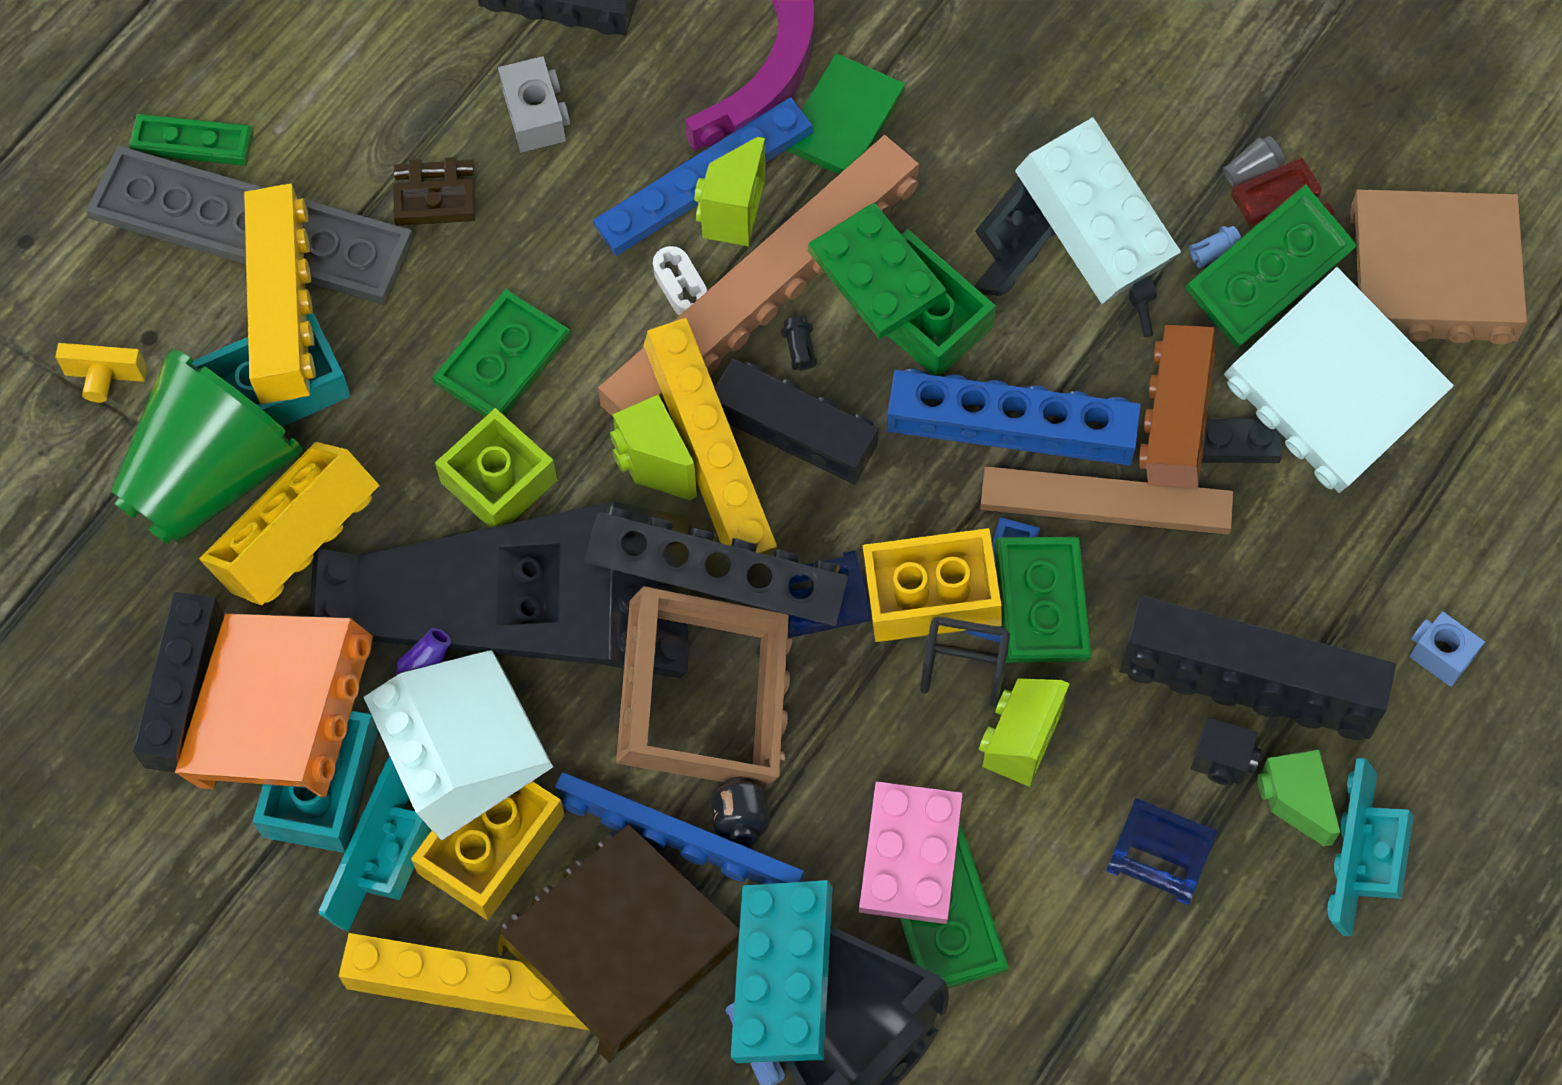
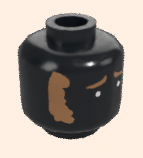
M743 777L728 779L721 784L720 788L711 797L714 830L720 837L746 846L754 843L757 837L764 834L768 829L770 820L766 792L758 784H755L753 780Z

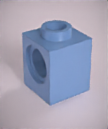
M1442 611L1433 623L1426 619L1411 638L1417 644L1410 658L1452 687L1476 657L1485 641ZM1435 641L1447 643L1451 647L1452 652L1445 653L1440 651L1436 647Z

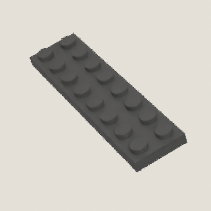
M117 146L86 212L92 220L246 264L244 192L263 189L264 187ZM305 200L308 222L302 224L308 235L310 252L304 253V259H307L309 264L311 284L385 305L412 243V230Z

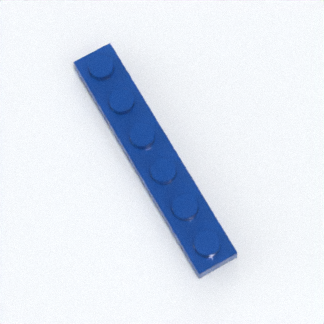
M790 97L593 220L594 227L614 255L617 256L698 205L699 202L694 200L698 178L705 179L709 163L756 137L765 138L766 162L811 135L813 133V126Z
M562 772L555 786L557 797L561 799L562 806L567 811L579 816H585L587 812L602 818L601 823L617 832H620L629 824L651 846L659 849H664L665 845L681 851L680 855L683 858L697 865H704L705 862H709L721 867V872L733 880L744 882L747 878L760 884L804 882L803 870Z

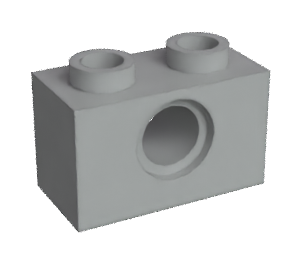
M544 56L498 67L502 91L520 153L565 142L564 126L570 125V120L565 102L557 103L555 94L560 93L558 78L555 69L547 70ZM533 102H542L538 105H530Z

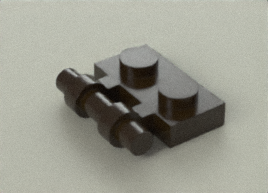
M446 157L444 162L422 163V159L409 160V164L394 165L395 180L409 179V183L393 184L395 225L475 221L473 179H459V176L474 175L473 160L458 161L457 157ZM445 177V180L423 182L424 178Z

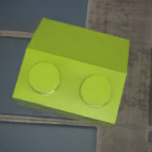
M756 137L714 160L708 165L705 179L698 178L694 200L699 202L696 222L702 223L703 238L749 247L766 181L765 138Z
M655 395L614 413L615 430L610 432V436L615 446V449L612 450L620 470L622 472L629 470L636 484L687 500L696 498L694 462L660 396Z
M1018 678L1012 692L1005 689L995 713L1001 715L997 727L994 729L988 726L979 750L985 753L982 767L1030 787L1062 714L1070 683L1063 680Z

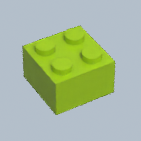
M496 408L435 462L441 484L489 528L512 523L558 481L554 460Z

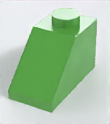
M1314 750L1268 758L1261 773L1258 774V788L1262 799H1268L1271 812L1322 846L1333 845L1340 834V829L1320 751Z

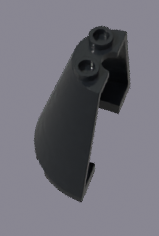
M831 926L824 1060L785 1061L797 1085H898L916 1066L935 1039L939 1030L934 1027L933 1023L938 1013L942 1016L947 1011L949 1001L948 986L939 975Z

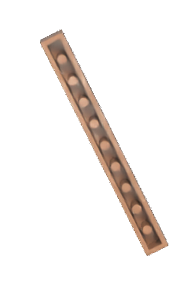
M886 135L882 136L674 320L687 318L709 376L718 368L721 359L731 350H739L747 342L750 333L760 324L762 326L768 324L776 316L782 304L788 299H796L804 291L810 279L817 273L819 275L825 273L809 254L808 243L873 202L887 217L895 203L900 199H908L917 189L918 162ZM644 347L598 387L600 405L612 417L614 413L655 395L660 396L665 408H667Z

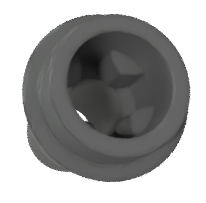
M1267 136L1264 139L1258 137L1230 164L1223 167V172L1231 186L1236 188L1243 183L1278 172L1279 166L1285 163V158L1279 145L1271 136Z

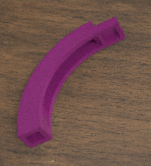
M771 0L779 25L770 55L758 73L744 87L723 101L685 119L687 141L694 151L704 146H713L725 136L734 133L788 98L794 97L804 79L813 50V0Z

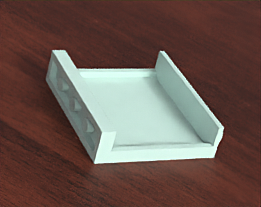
M1338 267L1245 352L1224 374L1229 380L1227 384L1231 391L1242 400L1247 398L1257 408L1256 414L1261 422L1272 430L1276 428L1287 439L1285 444L1291 453L1299 459L1305 458L1316 469L1314 471L1316 478L1328 489L1334 488L1338 493L1359 477L1454 386Z

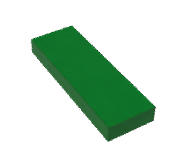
M137 114L129 149L162 158L247 166L254 131L251 125Z

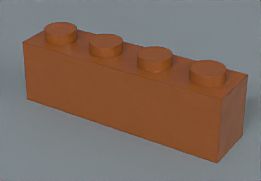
M1165 325L1163 341H1156L1154 364L1159 365L1158 375L1152 374L1150 378L1149 396L1150 399L1155 400L1153 409H1146L1144 424L1145 434H1150L1149 443L1141 444L1140 469L1147 470L1148 485L1199 488L1216 356L1214 327Z

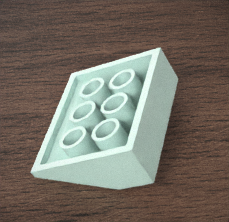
M492 650L400 673L364 697L415 812L441 840L553 768L498 658Z

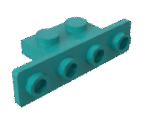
M391 757L387 759L382 773L379 775L377 784L360 817L357 828L319 909L320 916L341 930H350L366 892L400 900L414 869L411 858L431 830L415 811L404 809L409 796Z
M1357 758L1355 771L1350 772L1348 776L1347 791L1350 803L1348 812H1344L1341 819V834L1344 841L1342 853L1336 855L1334 863V873L1337 879L1335 895L1330 896L1328 901L1329 920L1342 936L1353 935L1359 896L1402 899L1414 818L1410 810L1372 808L1377 772L1366 758Z

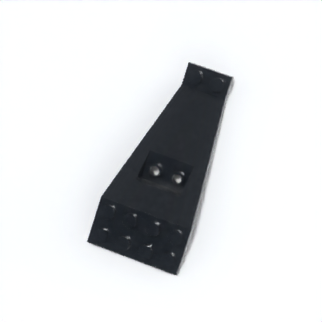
M613 501L363 555H353L318 548L313 554L309 617L350 618L373 636L372 642L414 646L426 635L430 628H438L450 637L451 644L447 649L480 653L492 650L495 654L624 668L630 600L642 587L688 595V589L585 563L597 512L606 514L608 506L633 512L632 521L648 524L649 517L675 523L673 531L689 535V517ZM631 531L623 536L621 547L627 555L639 556L646 549V539L641 533ZM679 542L667 544L663 551L665 562L672 567L682 566L688 557L686 547ZM522 567L530 571L531 577L523 573ZM520 606L526 607L530 616L524 615ZM657 618L653 674L681 678L687 674L688 624Z

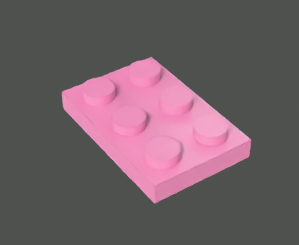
M876 782L859 913L947 924L963 793Z

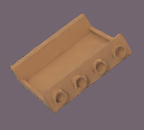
M1356 190L1350 207V223H1355L1358 289L1406 338L1415 342H1423L1429 339H1449L1454 343L1486 340L1494 344H1507L1512 341H1518L1527 324L1518 194Z

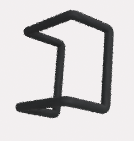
M935 617L931 621L922 669L921 693L926 694L929 691L935 653L996 663L990 697V705L996 706L999 701L1008 652L1009 631L997 626L946 617ZM939 625L1001 636L998 655L936 644Z

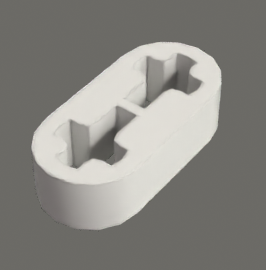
M668 246L660 249L655 254L653 259L655 278L674 311L681 315L693 304L688 299L683 300L682 288L686 287L692 297L696 296V300H698L707 292L706 286L688 255L682 249ZM670 261L671 264L678 265V277L675 278L671 269L665 268L666 262Z

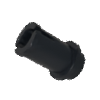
M805 316L788 318L783 323L784 328L781 330V334L784 338H787L792 362L791 367L793 370L799 368V371L811 369L817 365V358H815L810 335L813 331V325L808 322Z

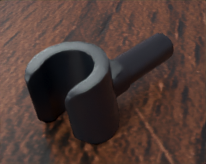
M1149 278L1134 283L1129 292V301L1134 307H1137V312L1139 313L1143 337L1153 336L1147 303L1157 298L1156 289Z

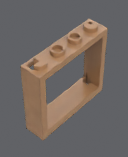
M642 587L629 603L616 764L720 782L738 777L749 778L763 789L779 778L780 764L785 761V754L783 751H780L781 736L785 732L788 719L787 712L783 710V700L790 682V673L788 670H785L786 655L789 653L792 639L788 638L789 615ZM657 618L761 638L753 764L647 746Z

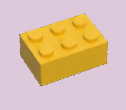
M989 528L863 545L875 642L927 636L931 621L935 617L1002 626L1001 600ZM941 625L938 628V634L965 631L964 629Z
M531 781L443 840L431 831L411 858L417 874L489 921L565 816L561 799Z

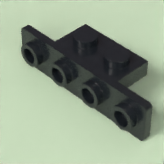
M1020 178L1017 179L975 230L995 261L974 287L984 295L1002 296L1014 286L1016 278L1025 267L1037 258L1038 251L1047 240L1056 234Z

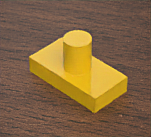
M58 343L55 355L65 376L86 377L82 396L92 402L101 403L107 401L111 379L145 382L148 367L139 349Z

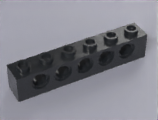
M608 506L606 514L597 512L585 563L836 626L848 576L839 574V565L815 560L814 567L797 563L799 555L774 549L773 556L756 553L758 544L735 538L732 539L731 546L714 542L715 533L692 527L689 535L673 531L675 524L673 522L649 517L648 524L632 521L633 512ZM636 531L645 537L646 549L641 555L629 556L623 551L621 540L626 533ZM671 542H679L687 549V560L680 567L668 565L663 558L664 548ZM716 552L725 555L729 561L727 573L720 578L710 576L705 569L707 557ZM755 563L765 565L770 571L768 584L759 589L752 587L747 580V571ZM796 574L807 576L811 582V591L803 599L793 597L788 589L790 579Z

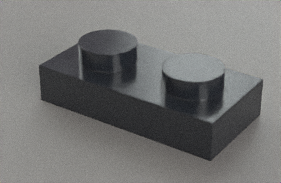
M1207 419L1202 463H1280L1282 458L1281 433L1276 428L1273 430L1268 428L1260 419Z

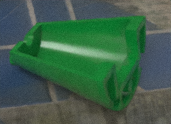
M171 348L164 359L111 489V492L118 497L114 505L133 519L138 513L148 519L152 524L147 530L167 545L172 539L177 543L294 462L304 452L301 445L295 439L291 438L289 441L283 435L286 430L250 399L208 368L198 369L192 364L194 360L191 357Z

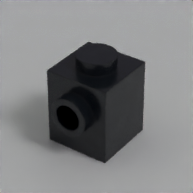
M1207 717L1191 770L1206 774L1211 781L1221 785H1232L1233 783L1241 785L1246 772L1255 773L1262 749L1254 747L1258 732Z

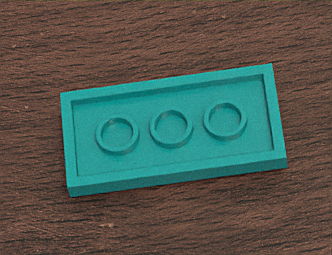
M828 880L744 885L742 887L731 1059L736 1063L824 1060L833 887Z

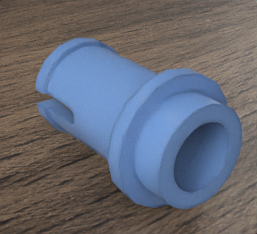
M1222 226L1219 228V233L1196 244L1189 245L1191 258L1196 263V266L1201 269L1219 258L1238 242L1241 236L1234 226L1229 228Z

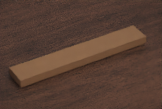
M985 466L980 510L1229 535L1232 521L1233 491L1148 485V482Z

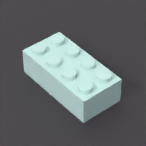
M1094 118L1087 120L1030 153L1015 170L1101 304L1132 287L1134 283L1162 269L1181 253Z

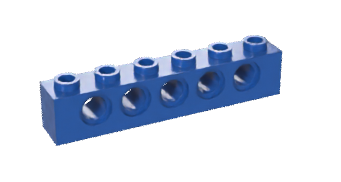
M918 369L895 370L888 409L887 432L1131 466L1136 446L1140 404L1131 403L1129 400L1121 397L1109 399L1094 398L1078 391L1065 394L1051 392L1041 386L1022 388L1008 386L1006 383L998 380L978 382L967 380L960 375L942 377L927 375ZM934 399L941 404L936 407H929L923 401ZM966 405H976L982 410L973 413L966 411L963 407ZM1015 410L1021 413L1022 416L1010 418L1004 412ZM1048 416H1057L1060 419H1062L1063 422L1059 424H1052L1048 422L1045 418ZM1091 421L1098 422L1104 428L1095 430L1088 427L1086 423Z

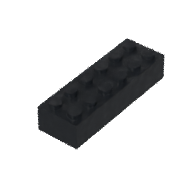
M1140 595L1119 672L1128 674L1131 680L1139 683L1158 682L1169 685L1171 690L1180 694L1192 695L1199 693L1210 696L1214 702L1221 705L1234 706L1240 704L1253 708L1257 714L1265 717H1277L1280 715L1295 719L1297 724L1306 728L1317 729L1325 727L1338 731V734L1344 738L1361 740L1363 738H1371L1387 710L1397 663Z

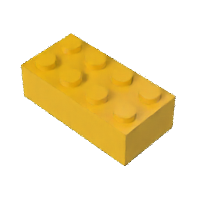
M315 442L199 560L231 594L262 606L265 602H270L278 597L284 589L283 583L294 572H300L306 568L314 558L313 553L324 542L333 540L342 531V523L352 513L361 511L369 504L372 499L371 494L380 485L349 450Z

